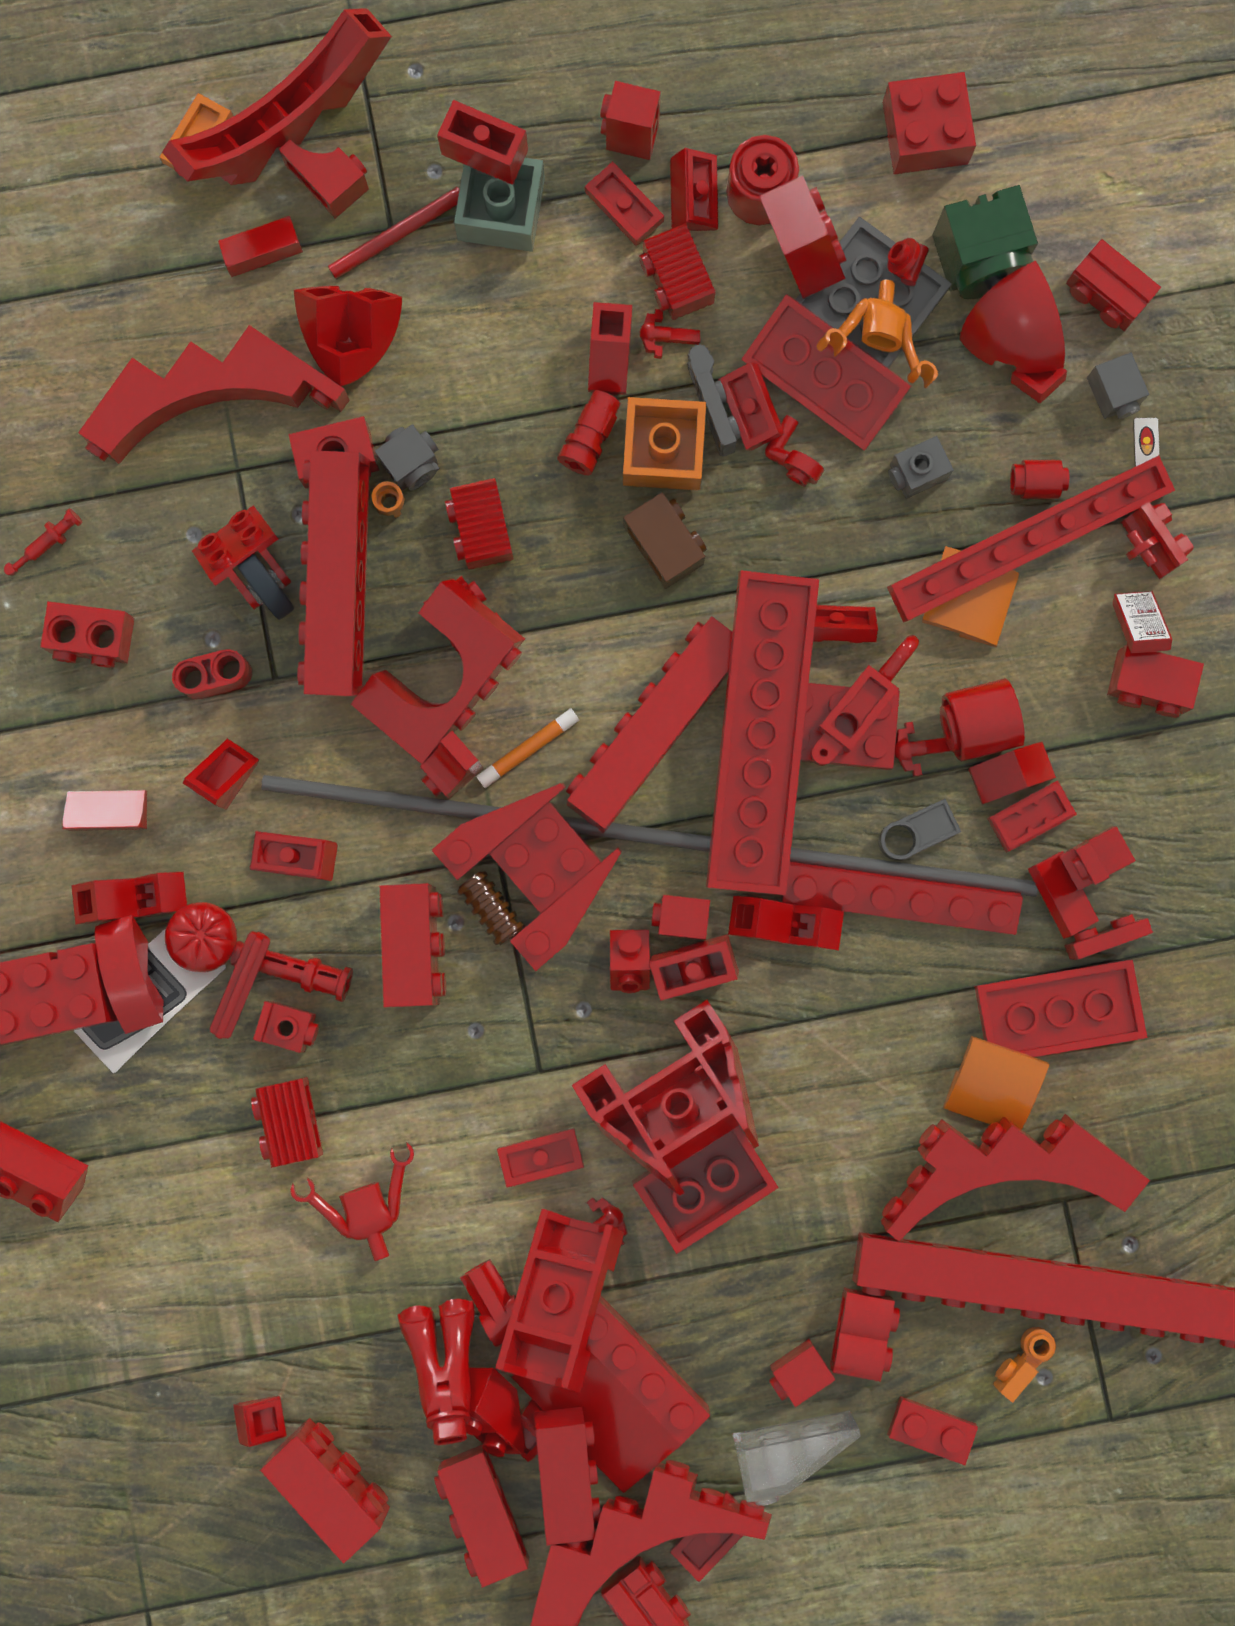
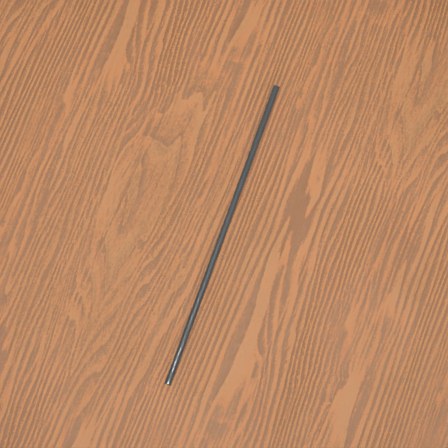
M270 775L263 776L261 785L262 790L468 819H475L501 808ZM564 816L578 834L710 852L711 836L612 823L603 834L585 819ZM791 847L790 862L1015 892L1036 897L1038 892L1035 882L1031 880Z

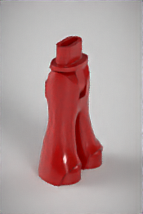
M465 1299L447 1300L438 1306L445 1350L443 1367H440L436 1318L432 1308L420 1305L412 1306L397 1314L401 1332L413 1358L421 1406L426 1417L427 1428L433 1430L435 1445L453 1444L467 1439L465 1424L470 1422L469 1411L471 1404L469 1346L475 1310L474 1302Z

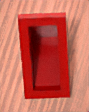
M227 738L184 778L183 784L214 805L227 810L257 766L259 759Z
M1043 742L1012 750L968 768L982 805L1056 778Z

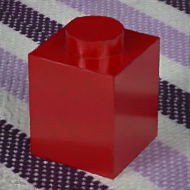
M662 895L661 903L653 904L651 926L659 927L658 935L706 940L710 900Z
M810 1339L770 1365L774 1377L769 1382L782 1401L789 1397L795 1407L835 1381L832 1372Z

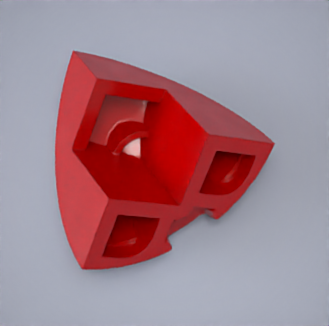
M1036 261L1026 264L1000 280L983 295L967 316L959 339L974 356L983 362L993 365L995 361L1014 365L1018 373H1044L1064 367L1065 344L1059 312L1049 284Z
M318 286L294 290L296 313L304 340L314 360L328 378L339 386L350 384L367 374L381 360L398 328L402 309V296L372 288H364L356 292L342 291L339 286Z

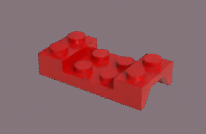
M541 1209L495 1369L573 1392H581L591 1352L585 1350L607 1270L614 1272L624 1236L623 1231L612 1225H597Z

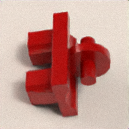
M1148 502L1121 521L1128 532V539L1134 546V549L1129 551L1126 556L1131 561L1140 555L1147 567L1151 566L1157 577L1161 579L1188 561L1186 556L1194 549V546L1187 535L1182 533L1173 538L1165 526L1172 521V513L1165 503L1152 506Z

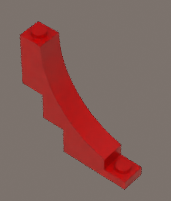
M249 325L223 362L190 341L164 379L134 358H131L78 433L88 443L85 449L103 462L109 457L120 464L132 448L161 424L179 414L200 406L231 400H263L298 408L308 393L311 392L309 394L310 399L322 408L328 410L332 406L339 412H342L350 400L344 388Z

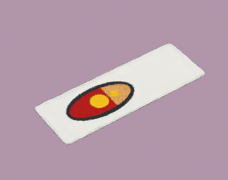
M1157 418L1134 419L1136 466L1159 455Z

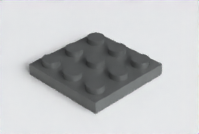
M859 216L839 242L847 260L840 264L846 279L804 299L800 293L795 300L830 326L838 329L862 299H878L879 285L882 280H891L895 283L893 304L904 309L909 314L913 337L948 292L952 283L926 264H923L915 286H908L902 283L901 278L891 273L887 266L888 254L895 242ZM861 319L847 338L887 368H890L903 351L900 347L895 352H885L867 346L862 342L863 319Z

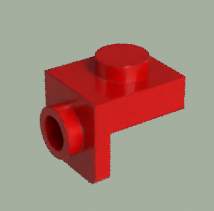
M610 930L611 990L624 993L649 990V930Z

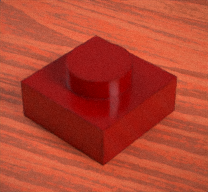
M1063 367L1044 373H1018L1015 370L1012 373L1011 383L1035 401L1041 403L1066 381L1067 370Z

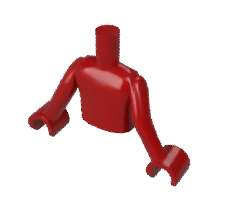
M406 1142L410 1155L406 1160L400 1161L395 1158L394 1150L391 1148L390 1157L394 1165L388 1192V1206L383 1198L379 1182L356 1188L339 1196L346 1221L338 1211L315 1192V1184L310 1178H307L311 1189L308 1195H298L294 1183H292L290 1189L291 1195L298 1202L310 1203L345 1238L354 1240L367 1239L374 1261L381 1260L389 1256L382 1233L389 1230L398 1220L404 1172L406 1166L414 1158V1150Z

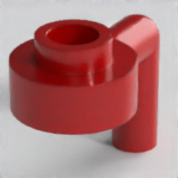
M786 415L781 422L784 435L769 442L765 449V456L784 466L788 470L786 476L798 485L806 487L808 483L817 484L825 471L823 466L802 452L796 450L789 452L784 449L799 424L797 420Z

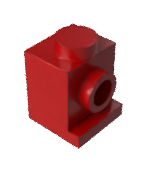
M264 1001L253 1040L298 1053L305 1052L307 1046L312 1047L318 1034L319 1024L314 1023L316 1014L274 1001ZM285 1020L290 1021L293 1025V1032L289 1036H285L280 1030V1026Z

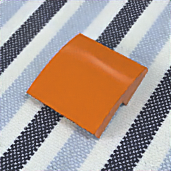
M945 546L941 560L960 552V550ZM1011 570L925 612L922 623L960 633L959 637L997 647L1019 573Z
M971 1036L960 1069L955 1072L943 1108L990 1125L993 1122L998 1123L1005 1117L1022 1130L1039 1094L1050 1064L1032 1056Z

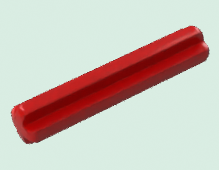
M251 931L247 935L209 1027L210 1032L219 1039H229L232 1036L269 948L270 938L262 932Z

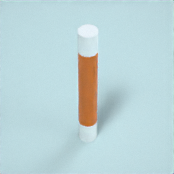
M571 708L476 777L483 787L487 788L580 721Z

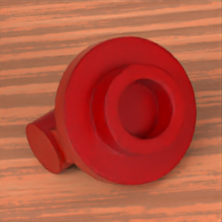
M913 238L898 241L889 251L888 270L901 278L902 283L908 286H915L929 248L919 244Z

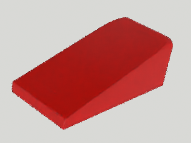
M255 831L250 870L332 881L338 845L336 842L323 839Z

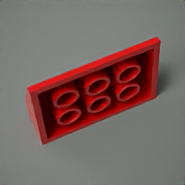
M600 1295L585 1349L591 1352L580 1393L517 1375H512L511 1378L543 1411L582 1407L584 1421H592L595 1446L587 1447L588 1457L591 1460L596 1459L597 1467L625 1493L678 1449L711 1415L708 1404Z

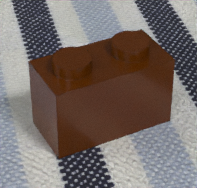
M662 492L624 516L623 527L663 587L667 589L704 565L705 555L703 552L707 548L699 534L695 530L690 533L682 522L685 519V515L676 500L671 499L668 501Z

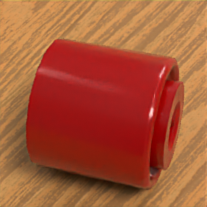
M760 135L744 141L733 153L729 167L726 194L728 205L734 214L744 222L758 226L771 224L760 195L798 178V159L791 146L778 137ZM757 171L768 172L771 174V176L769 177L765 173L761 176H758Z
M1006 678L948 692L942 696L940 721L944 738L949 750L954 753L959 761L962 762L1024 745L1025 731L1019 701L1014 688Z

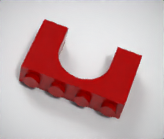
M454 579L440 582L418 614L452 641L460 653L463 663V679L456 695L446 703L426 701L412 692L389 671L383 670L372 674L351 703L355 709L421 764L435 752L440 741L451 731L455 732L457 728L462 731L467 727L476 715V712L472 710L480 698L485 701L499 685L495 678L503 668L508 671L522 655L518 648L525 640L522 635Z

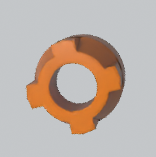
M389 481L379 483L372 492V502L380 515H393L395 518L401 515L400 510L404 505L405 498L400 487ZM387 497L397 499L396 504L391 508L383 506V502Z

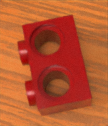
M47 601L40 648L53 654L52 659L60 662L76 663L77 657L91 659V665L105 668H114L115 662L128 664L135 618L127 612ZM74 625V638L67 643H62V631L66 627ZM113 630L114 640L112 644L106 648H100V636L105 631Z

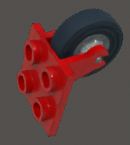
M254 505L247 510L237 512L231 517L226 526L216 533H210L199 541L198 546L192 550L194 556L215 586L229 577L254 610L264 603L270 612L280 620L295 609L290 599L282 590L291 583V580L267 550L279 538ZM256 551H259V553L262 555L265 561L269 564V566L271 567L269 570H267L265 566L262 564V562L258 559V557L254 555ZM236 566H238L239 571L249 583L247 586L233 570Z

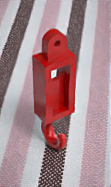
M909 635L878 672L868 665L819 726L818 730L823 735L811 750V758L815 764L819 766L828 765L842 749L849 753L900 690L891 681L917 649L919 640L916 636ZM844 713L853 715L858 723L856 732L849 736L843 735L835 728L836 718ZM820 751H825L826 756L822 757Z

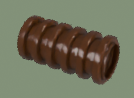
M479 872L459 886L457 893L460 896L464 894L467 898L464 901L467 906L471 904L474 908L471 911L473 915L478 914L480 916V925L485 924L488 928L486 933L488 935L493 934L495 937L493 943L495 945H502L521 931L524 923L516 921V912H510L508 901L503 902L501 900L503 894L493 889L495 883L493 881L488 882L486 879L488 876L487 872Z

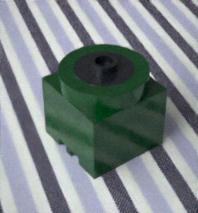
M1020 185L996 191L992 195L993 200L988 201L986 194L978 196L975 204L972 206L968 200L944 206L932 236L945 278L952 283L949 289L950 292L958 290L960 297L963 299L982 298L984 294L1007 275L1033 262L1031 255L1038 245V241Z

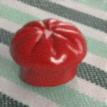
M208 902L191 903L180 908L171 917L165 930V946L168 954L177 965L192 972H209L221 967L230 959L237 944V929L231 916L221 907Z

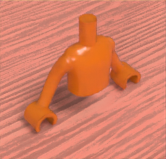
M882 280L880 282L878 299H862L838 329H829L817 343V350L821 352L830 344L834 349L833 355L836 357L845 348L848 335L863 319L862 342L867 346L885 352H895L900 347L902 348L911 369L907 376L909 383L913 384L921 376L924 380V388H927L938 376L937 368L933 363L925 360L919 362L912 341L911 318L904 309L893 304L895 283L891 280Z

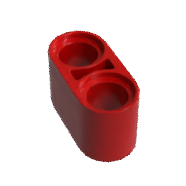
M231 649L183 660L174 667L172 672V682L175 688L187 697L195 700L239 690L245 687L252 677L250 663L237 651ZM238 661L240 664L239 673L231 679L224 678V666L228 662ZM193 671H200L202 674L200 684L195 688L188 689L185 682L186 677Z

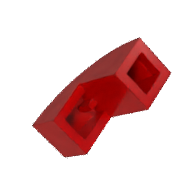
M184 871L155 873L137 878L93 880L71 885L75 925L109 922L133 915L134 918L171 914L176 913L180 908L187 905Z
M733 896L728 935L839 951L844 911L824 907L793 905L763 898Z
M133 915L95 926L96 952L102 980L113 1011L125 1034L163 1023V999L148 975V940Z

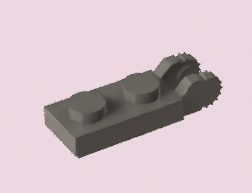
M695 344L694 347H691L688 354L687 366L688 370H690L689 375L699 401L706 402L705 417L719 455L724 457L735 453L736 439L741 437L739 427L734 416L727 417L723 404L727 403V397L721 381L714 382L713 380L714 359L710 355L708 347Z

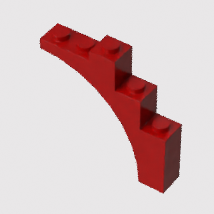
M367 8L344 9L313 51L265 96L239 114L212 128L191 136L169 140L162 153L172 163L174 170L181 177L185 178L187 182L221 177L230 185L255 182L276 148L282 147L289 140L296 145H300L322 110L344 108L347 106L392 36Z
M1064 1114L1060 1120H1054L1048 1126L1043 1136L1044 1141L1041 1144L1007 1118L1002 1117L998 1123L993 1122L988 1126L982 1135L981 1141L983 1142L979 1147L941 1119L936 1126L934 1124L930 1125L919 1140L921 1145L917 1150L927 1163L924 1167L922 1165L916 1167L907 1180V1185L909 1186L899 1198L895 1196L887 1203L882 1212L884 1217L881 1222L886 1232L900 1241L923 1217L946 1201L978 1187L1004 1181L1042 1180L1071 1185L1098 1195L1126 1212L1150 1180L1067 1114Z
M667 1460L666 1464L660 1463L654 1469L644 1509L638 1507L639 1503L627 1497L616 1496L615 1500L609 1498L602 1507L593 1545L588 1544V1541L550 1546L530 1626H579L583 1612L593 1595L617 1569L639 1553L668 1540L700 1533H733L765 1540L772 1514L764 1512L765 1507L753 1501L741 1500L740 1504L724 1500L725 1495L717 1490L702 1488L701 1492L695 1491L698 1474L689 1472L690 1467L674 1460Z

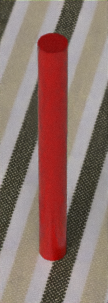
M455 187L328 265L333 277L338 279L455 207L458 203L459 188Z

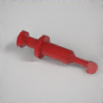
M69 508L65 511L64 518L56 525L48 521L44 525L46 531L24 549V556L14 564L8 562L4 566V573L14 575L26 562L37 560L55 543L58 542L63 545L66 542L63 534L75 524L80 526L83 523L81 518Z

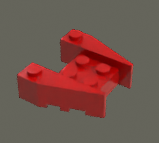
M564 783L557 784L462 823L432 849V852L457 880L461 879L490 854L540 912L536 918L510 940L535 971L566 946L622 852L617 847L601 861L552 804L551 800L567 788Z
M705 1000L674 1020L691 1052L627 1093L623 1091L606 1064L572 1085L587 1113L603 1135L679 1196L685 1192L671 1169L731 1130L740 1126L753 1148L755 1149L759 1146L738 1049L708 1000Z

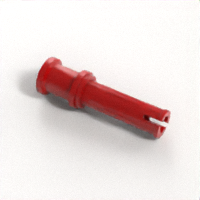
M237 941L236 948L231 956L230 963L232 966H235L244 945L242 941ZM267 950L259 969L260 973L301 984V989H304L305 992L311 993L315 990L333 995L336 1001L339 1002L345 1000L353 977V968L345 967L343 970L322 964L319 958H310L308 961H304Z

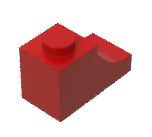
M291 140L279 148L285 166L335 219L369 190L365 178L367 170L354 154L348 157L339 147L329 153H314L302 149Z
M453 731L440 741L435 752L420 766L427 774L421 779L422 782L436 797L443 792L448 799L453 797L484 769L479 760Z

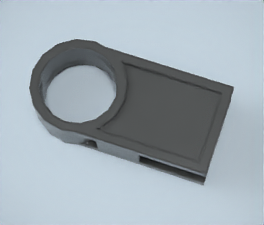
M943 799L884 827L879 835L878 843L880 850L886 857L891 860L900 861L908 859L912 855L960 833L961 830L946 799ZM895 826L904 827L912 834L913 846L906 855L893 854L886 847L885 836L890 828Z

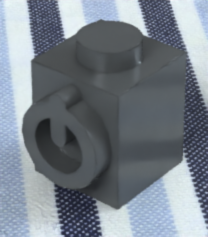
M413 424L406 429L400 427L392 431L385 438L386 443L375 450L379 462L395 484L400 487L401 491L405 488H408L410 491L420 488L430 481L440 469L434 454L439 450L437 445L426 431L419 434Z

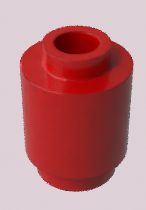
M1022 460L1021 464H1012L1010 473L1011 494L1020 495L1021 499H1059L1062 491H1067L1069 488L1068 467H1063L1061 460Z

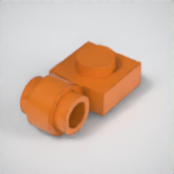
M1032 1327L1026 1330L1021 1337V1349L1024 1352L1022 1356L1017 1354L1013 1360L1008 1358L996 1371L995 1377L997 1380L993 1385L1012 1403L1037 1375L1038 1371L1036 1368L1042 1362L1051 1359L1055 1353L1056 1343L1053 1336L1041 1327ZM1042 1339V1346L1039 1349L1034 1350V1343L1037 1340Z

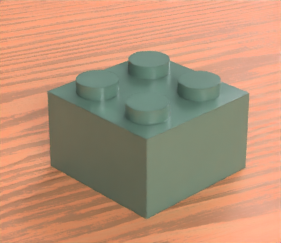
M525 158L513 185L464 165L454 220L458 241L533 252L545 182L543 160Z

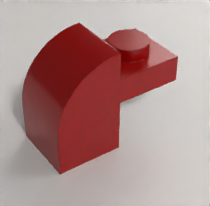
M1112 826L1060 855L1078 891L1091 884H1099L1110 878V874L1136 861L1117 826Z

